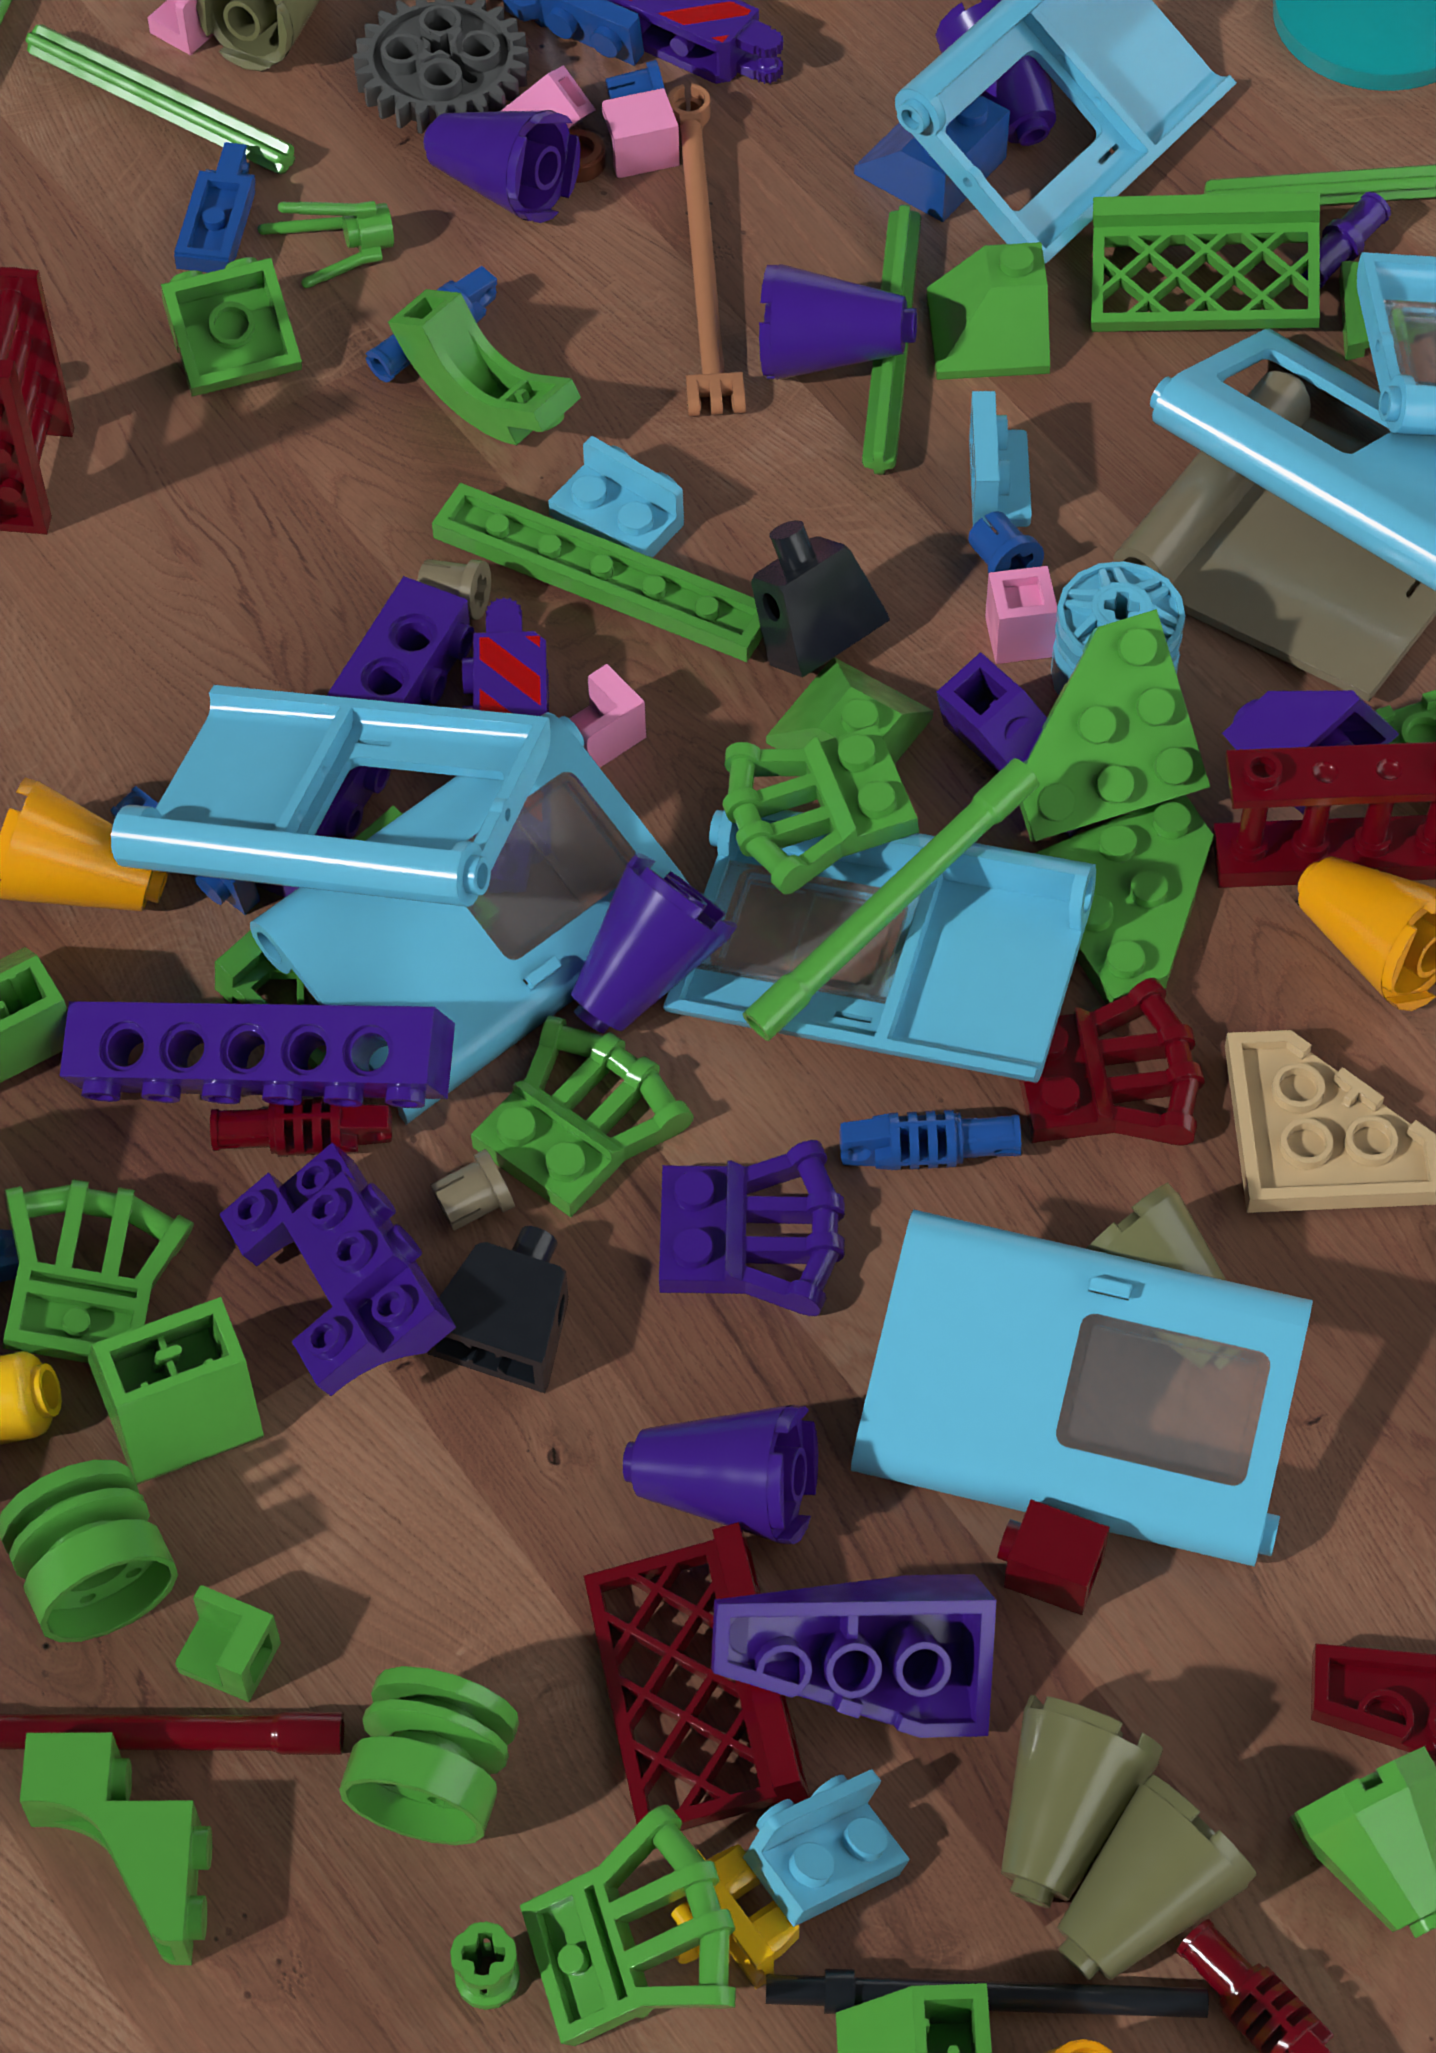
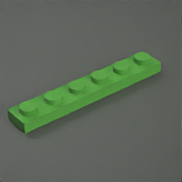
M459 483L432 522L434 539L744 662L749 660L763 638L754 597L463 483Z

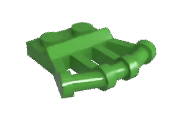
M877 724L820 742L818 736H816L801 749H760L748 742L733 743L726 748L724 766L730 772L728 795L724 798L722 806L728 820L736 823L739 830L736 833V841L742 854L757 860L771 874L772 884L782 894L788 895L797 891L842 857L919 833L918 817ZM800 776L757 791L753 789L754 777ZM818 800L821 806L773 823H768L761 819L762 817ZM828 834L800 856H788L782 850V848Z
M549 1015L543 1025L539 1046L526 1078L513 1084V1092L473 1131L471 1139L474 1149L478 1152L486 1149L496 1165L566 1215L572 1217L625 1160L680 1134L690 1126L694 1116L684 1101H676L659 1075L660 1066L650 1058L643 1056L638 1059L625 1050V1041L611 1032L603 1036L566 1026V1019ZM560 1050L587 1057L588 1059L552 1096L544 1091ZM610 1070L624 1079L587 1120H584L572 1111ZM644 1097L654 1112V1117L612 1138L607 1136L606 1134Z
M72 1179L70 1185L23 1192L21 1186L4 1189L6 1211L19 1266L3 1339V1349L27 1351L32 1354L88 1363L93 1343L145 1325L151 1290L172 1258L183 1247L193 1229L194 1222L180 1214L175 1219L134 1196L135 1190L118 1187L117 1193L90 1189L88 1188V1181ZM65 1212L55 1265L38 1262L29 1218ZM83 1214L112 1219L102 1273L72 1268ZM129 1223L160 1241L135 1279L118 1276Z
M662 1805L650 1811L598 1867L520 1905L561 2044L577 2046L636 2017L644 2018L653 2009L735 2008L736 1988L728 1986L729 1936L736 1928L730 1911L728 1909H721L714 1888L720 1881L714 1862L705 1861L681 1832L682 1820L669 1805ZM654 1849H658L675 1870L620 1897L618 1888ZM684 1896L687 1897L693 1919L635 1946L629 1926L630 1922ZM700 1945L699 1985L648 1987L644 1971Z

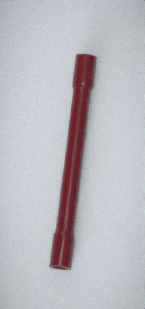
M279 1712L275 1715L0 1714V1749L25 1750L26 1733L112 1732L119 1750L273 1751L281 1755H342L345 1722L343 1712Z

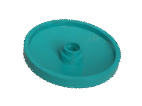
M1273 0V20L1282 42L1300 62L1314 72L1341 84L1378 91L1407 90L1436 83V0Z

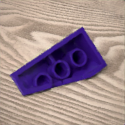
M975 1574L904 1575L715 1599L711 1669L714 1674L791 1698L797 1695L832 1706L837 1712L858 1719L861 1715L893 1725L897 1731L919 1738L989 1736L997 1600Z

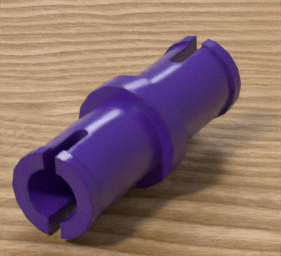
M1365 192L1360 197L1361 199L1341 219H1333L1322 230V239L1320 240V288L1325 285L1326 281L1341 266L1342 261H1354L1364 251V242L1382 224L1388 221L1391 216L1390 206L1377 193ZM1308 269L1301 274L1306 280H1308Z

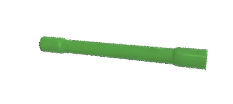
M1013 758L974 795L972 802L792 972L780 977L743 1012V1017L749 1026L764 1040L770 1041L809 1004L812 996L987 830L993 825L1002 822L1039 787V780L1033 771L1019 759Z

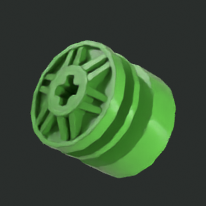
M90 1460L63 1467L39 1478L23 1489L1 1511L0 1539L6 1552L9 1554L17 1576L26 1579L23 1588L44 1636L54 1641L82 1642L110 1634L135 1622L154 1609L172 1591L178 1577L175 1563L158 1527L148 1522L150 1517L149 1510L143 1495L139 1494L130 1468L116 1460Z
M401 1666L385 1669L376 1677L371 1692L373 1703L365 1710L362 1719L364 1729L371 1737L362 1738L353 1746L339 1788L342 1801L355 1813L370 1822L403 1836L430 1843L448 1845L476 1843L485 1835L498 1793L496 1781L490 1775L497 1774L506 1767L509 1758L507 1745L514 1741L519 1726L518 1712L504 1698L493 1691L458 1675L421 1667Z

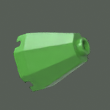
M1425 1746L1377 1768L1375 1772L1361 1779L1357 1778L1301 1808L1289 1817L1302 1844L1392 1932L1408 1925L1414 1938H1417L1436 1928V1766Z

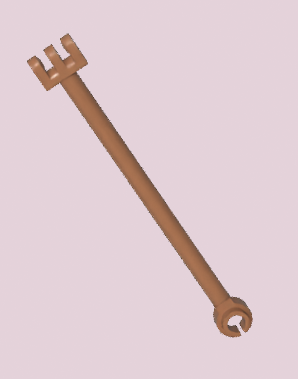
M691 83V111H686L685 87L681 84L670 91L668 100L681 135L702 374L686 375L688 416H700V398L710 397L711 415L723 414L722 396H732L731 405L734 414L746 413L743 372L725 373L702 134L704 125L708 123L711 117L710 94L702 86Z

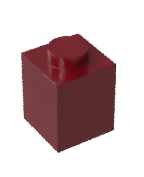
M1031 1499L1022 1523L1010 1519L1000 1543L997 1558L1007 1562L1004 1588L1083 1615L1105 1557L1110 1527Z

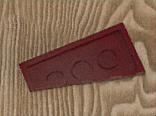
M1316 1643L1312 1654L1311 1720L1406 1752H1412L1425 1746L1431 1759L1436 1761V1654Z

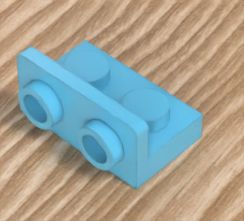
M972 391L969 452L973 526L979 519L983 518L992 527L984 516L991 512L999 511L1005 513L1016 527H1027L1031 524L1032 517L1027 432L1025 430H1008L1007 415H996L995 391Z
M591 436L583 444L584 465L548 500L549 516L562 523L653 558L684 526L683 489L669 475L655 472L632 459L620 447L610 446Z
M873 1769L849 1780L845 1775L835 1776L821 1785L810 1798L794 1804L791 1799L783 1800L768 1809L757 1821L756 1826L759 1832L743 1858L793 1927L899 1876L909 1862V1857L868 1804L881 1783L880 1778Z

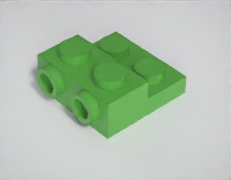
M253 257L240 258L230 262L222 270L205 274L197 270L186 271L174 276L170 282L161 284L163 305L192 397L302 370L301 356L272 258L259 261Z

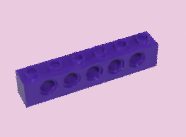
M403 576L326 696L419 705L436 704L444 692L447 674L457 659L462 661V658L468 655L473 644V633L475 631L474 627L470 626L467 599ZM358 766L351 769L346 775L315 835L351 839L361 824L364 806L373 792L378 794L384 789L390 777L391 769ZM255 882L257 887L282 897H287L299 888Z
M69 1001L60 1077L82 1089L81 1095L84 1098L105 1102L119 1101L121 1092L141 1093L143 1099L161 1103L179 1102L181 1094H202L201 1098L203 1100L218 1104H238L241 1101V1095H262V1100L267 1103L294 1106L301 1104L302 1096L324 1097L323 1101L325 1103L342 1107L362 1106L364 1097L385 1098L386 1104L395 1107L422 1108L425 1106V1099H448L455 1023L436 1007ZM144 1042L141 1057L137 1062L128 1066L130 1052L136 1045ZM204 1043V1052L201 1059L193 1066L188 1067L187 1061L190 1052L197 1045ZM265 1044V1053L262 1060L256 1066L248 1069L247 1061L250 1053L257 1046ZM326 1045V1055L322 1063L316 1068L308 1070V1060L312 1052L316 1048ZM388 1046V1056L384 1064L376 1070L369 1071V1061L373 1053L381 1047Z

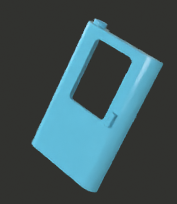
M1001 0L898 92L895 97L897 118L902 127L917 139L1007 244L1041 242L1044 263L1046 264L1093 220V197L1118 196L1237 82L1231 75L1220 76L1214 73L1152 0ZM1029 55L1036 59L1094 127L1096 139L1021 210L1014 211L985 179L981 170L971 163L946 134V126L1019 59ZM1111 148L1114 150L1113 154L1109 151Z
M1270 328L1264 329L1179 372L1173 378L1165 377L1157 385L1150 399V407L1154 409L1152 420L1155 424L1436 591V436L1393 434L1390 432L1355 453H1343L1223 382L1263 359L1271 360L1388 428L1387 421H1382L1379 415L1380 392Z
M213 685L209 692L210 711L207 720L156 809L149 806L129 804L122 807L117 813L111 833L113 857L118 865L126 868L469 907L474 904L479 895H483L486 892L490 882L491 870L545 763L551 740L549 717ZM358 766L503 781L474 842L460 841L455 844L452 850L315 835L346 775L351 769Z

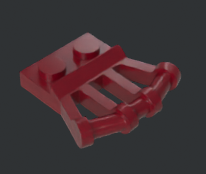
M1148 978L1141 981L1127 995L1093 1012L1077 1007L1074 1009V1014L1059 1016L1039 1081L1035 1083L1019 1080L1032 1143L1111 1133L1179 1146L1188 1145L1194 1141L1197 1121L1193 1118L1198 1090L1203 1087L1205 1081L1201 1065L1193 1062L1191 1051L1196 1046L1192 1027L1182 1024L1165 1001L1167 993L1158 979ZM1142 1015L1146 1016L1157 1031V1033L1100 1040L1098 1038ZM1165 1058H1167L1169 1067L1164 1071L1107 1077L1105 1066ZM1170 1097L1168 1110L1161 1115L1113 1105L1115 1103Z

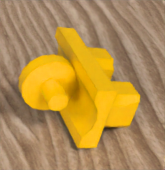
M737 1844L713 1855L707 1861L714 1862L720 1879L714 1888L721 1909H728L730 1911L736 1928L729 1936V1953L757 1990L766 1983V1974H774V1960L782 1956L799 1939L800 1927L799 1924L794 1927L791 1925L774 1900L749 1918L736 1900L758 1886L760 1880L744 1860L745 1850L740 1844ZM688 1902L682 1903L671 1913V1917L677 1925L693 1919ZM700 1945L675 1958L680 1964H687L698 1959Z

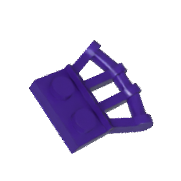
M817 1140L803 1141L792 1147L787 1154L750 1166H742L732 1160L727 1161V1166L663 1165L659 1293L747 1294L802 1315H819L827 1299L826 1294L823 1292L835 1263L842 1260L845 1255V1240L843 1236L838 1234V1222L845 1215V1200L842 1195L836 1193L824 1167L828 1158L821 1142ZM799 1177L802 1178L809 1194L807 1197L747 1196V1194ZM746 1223L812 1224V1233L807 1237L746 1236ZM746 1263L806 1264L800 1280L789 1282L748 1267Z

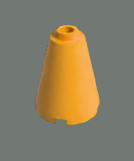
M26 777L23 779L16 793L28 796L25 799L22 811L9 808L0 832L1 900L140 912L144 910L147 901L159 903L169 872L126 868L118 865L111 849L113 824L40 781Z
M1327 857L1320 862H1315L1308 866L1298 882V904L1311 921L1380 995L1397 1009L1413 1011L1432 1001L1436 996L1428 990L1436 982V888L1337 857Z

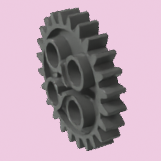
M398 0L395 2L397 12L395 15L380 10L378 12L379 25L366 23L364 26L366 38H357L356 40L357 53L353 54L358 92L365 93L367 107L378 105L379 118L381 119L396 114L398 128L406 126L411 120L416 121L417 130L420 134L443 113L501 111L506 107L505 100L514 101L519 97V87L527 86V71L530 70L529 52L528 48H526V35L524 32H518L517 20L515 18L504 20L503 7L498 6L487 12L486 0H476L472 5L466 4V0H454L453 2L446 0H435V2L415 0L416 5L412 7Z

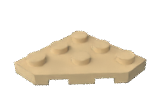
M1292 1030L1227 1033L1225 1052L1247 1213L1436 1205V1134L1417 1120L1412 1124L1407 1122L1383 1104L1384 1096L1342 1067L1337 1071L1310 1052L1312 1045Z

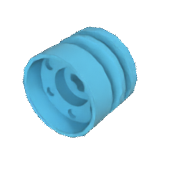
M1121 561L1099 563L1078 572L1062 590L1056 613V639L1053 645L1051 674L1054 690L1058 695L1073 673L1093 629L1157 609L1177 675L1180 657L1179 649L1182 642V631L1186 615L1182 596L1168 578L1150 567Z

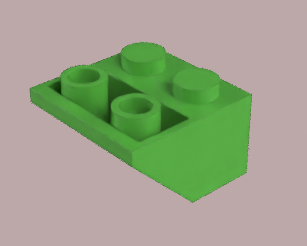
M26 947L0 959V1083L63 1051L68 1012L66 1003L37 954Z
M221 1297L91 1345L88 1363L128 1467L137 1485L263 1438L264 1433L246 1359Z
M987 1983L910 1986L836 2012L837 2053H992Z

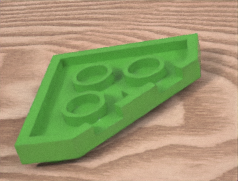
M1157 609L1093 629L1082 650L1083 654L1068 682L1061 690L1030 755L1024 761L1036 775L1040 784L1020 804L1031 842L1210 787Z
M1186 795L1135 810L1035 853L1091 863L1096 866L1093 901L1076 959L1106 1005L1127 995L1134 986L1148 978L1158 979L1164 989L1167 988L1175 956L1193 908L1196 892L1212 849L1214 837Z

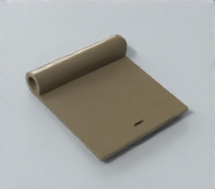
M1280 371L1268 372L1247 395L1250 399L1343 453L1352 454L1369 445L1311 418L1310 397L1306 387L1293 374ZM1202 451L1197 454L1119 547L1113 558L1114 562L1125 561L1150 567L1168 578L1182 596L1185 614L1343 690H1353L1358 696L1368 702L1436 616V591ZM1417 587L1416 590L1412 593V595L1408 598V596L1414 590V588Z

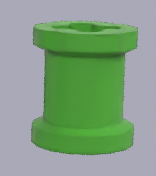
M486 1921L469 1925L463 1933L454 1939L450 1951L456 1988L462 1999L472 2007L483 2010L499 2008L511 2000L517 1992L520 1983L515 1942L499 1924ZM487 1938V1939H489L491 1942H489V1943H484V1939ZM483 1957H494L496 1962L491 1964L489 1974H476L475 1969L480 1968ZM487 1989V1993H483L481 1990Z

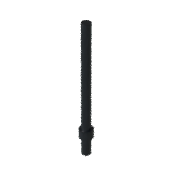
M825 1968V1976L766 1974L765 2004L824 2006V2014H836V2012L910 1986L987 1983L989 2011L1207 2018L1209 2010L1208 1989L1198 1987L855 1977V1969Z

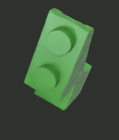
M112 1732L26 1733L20 1803L30 1826L56 1827L76 1831L92 1838L104 1847L113 1859L161 1958L171 1965H192L193 1941L205 1940L207 1930V1899L205 1895H197L199 1870H209L212 1860L211 1826L201 1825L193 1800L129 1801L132 1788L130 1758L121 1757Z

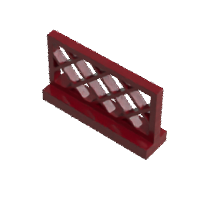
M739 1522L712 1529L713 1540L584 1575L636 1824L651 1811L648 1794L663 1771L692 1786L691 1791L680 1808L674 1810L682 1820L680 1830L769 1807L786 1799H791L794 1804L810 1798L786 1696L737 1680L734 1683L724 1676L714 1674L712 1669L683 1654L702 1623L713 1629L714 1615L709 1612L714 1606L715 1599L762 1594L751 1548ZM708 1563L712 1582L697 1606L669 1591L681 1570ZM660 1577L656 1584L649 1580L652 1578ZM632 1584L649 1593L630 1624L608 1613L604 1592ZM661 1601L689 1615L688 1620L670 1647L642 1632ZM612 1629L623 1634L616 1646ZM635 1641L663 1656L644 1688L622 1677L620 1670L621 1663ZM676 1664L704 1679L685 1711L656 1696ZM717 1687L740 1699L742 1707L727 1734L697 1719ZM625 1692L637 1698L630 1710ZM649 1705L678 1721L658 1753L638 1743L634 1735V1729ZM690 1728L719 1744L699 1777L670 1761ZM746 1729L751 1748L738 1742ZM731 1752H734L755 1764L760 1787L730 1795L712 1783ZM639 1757L651 1763L644 1775ZM705 1794L714 1799L700 1803Z

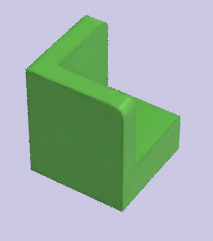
M200 1585L193 1597L199 1619L176 1659L177 1670L184 1676L250 1702L281 1644L274 1615Z

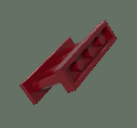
M0 267V531L47 535L52 515L39 465L47 435L73 437L75 428L40 272L36 269Z
M1436 742L1226 751L1225 759L1232 809L1243 810L1240 822L1214 823L1213 850L1218 888L1298 885L1301 875L1312 863L1320 862L1327 857H1337L1409 880H1436ZM1430 801L1427 815L1391 816L1394 803ZM1368 804L1365 817L1329 819L1331 805ZM1305 806L1303 820L1266 821L1269 808Z

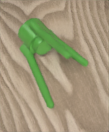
M375 201L362 203L280 202L278 210L281 213L342 217L260 224L257 229L262 235L343 229L348 249L358 247L359 253L302 279L301 284L304 288L313 287L363 264L383 261L381 249L394 246L393 225L387 203L375 204Z

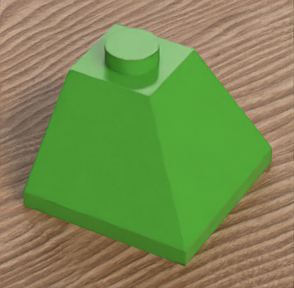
M1041 242L985 245L927 287L926 298L937 380L1050 374L1048 284Z
M833 657L767 734L766 744L775 749H801L816 736H818L820 742L877 724L895 765L932 720L934 710Z

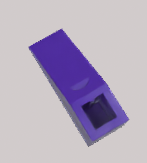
M981 652L936 692L944 726L997 773L1013 758L1019 759L1023 763L1027 760L1047 719L1026 692ZM1082 827L1063 833L1071 838Z

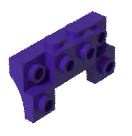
M333 1142L284 1184L268 1172L219 1214L242 1255L255 1266L260 1265L286 1245L292 1242L296 1243L332 1307L292 1340V1343L316 1385L330 1396L334 1395L353 1379L381 1364L406 1356L427 1353L456 1328L415 1261L422 1255L421 1249L400 1225H393L390 1218L396 1214L395 1207L375 1184L367 1183L354 1160Z

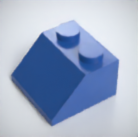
M980 95L946 126V134L971 163L981 170L986 179L1007 157L1010 110ZM900 122L854 166V174L941 222H944L967 199L917 139L902 127Z

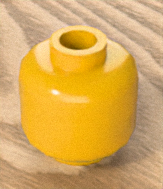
M27 1351L1 1355L0 1445L35 1438L46 1433L53 1417L59 1414L62 1403L61 1388L54 1369L47 1363L42 1364L38 1357Z

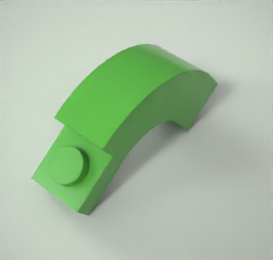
M426 289L388 321L404 354L431 390L466 422L502 442L518 445L533 430L543 432L554 428L564 419V413L581 398L572 378L530 373L518 368L504 358L481 332L461 293Z

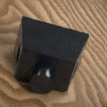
M799 520L783 523L770 532L769 536L778 559L756 572L751 581L767 659L770 666L803 678L890 621V618L853 553L845 544L819 536L809 538L804 523Z
M524 1226L521 1228L512 1250L488 1242L475 1245L439 1297L456 1328L432 1347L427 1354L545 1394L550 1382L569 1297L566 1271L558 1265L549 1263L558 1244L555 1237L541 1228Z

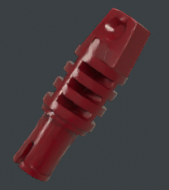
M313 1097V1099L302 1098L301 1104L294 1106L269 1103V1109H212L210 1114L211 1146L213 1151H220V1149L270 1148L271 1154H277L278 1157H288V1155L306 1156L307 1154H315L317 1156L333 1142L346 1154L358 1153V1145L392 1142V1114L388 1105L342 1107L325 1103L323 1097Z
M1210 1919L1200 1923L1180 1943L1176 1950L1181 1958H1185L1222 1997L1219 2005L1223 2008L1221 2013L1260 2053H1332L1325 2046L1334 2037L1329 2028L1268 1966L1263 1967L1260 1963L1252 1966L1214 1927V1923Z

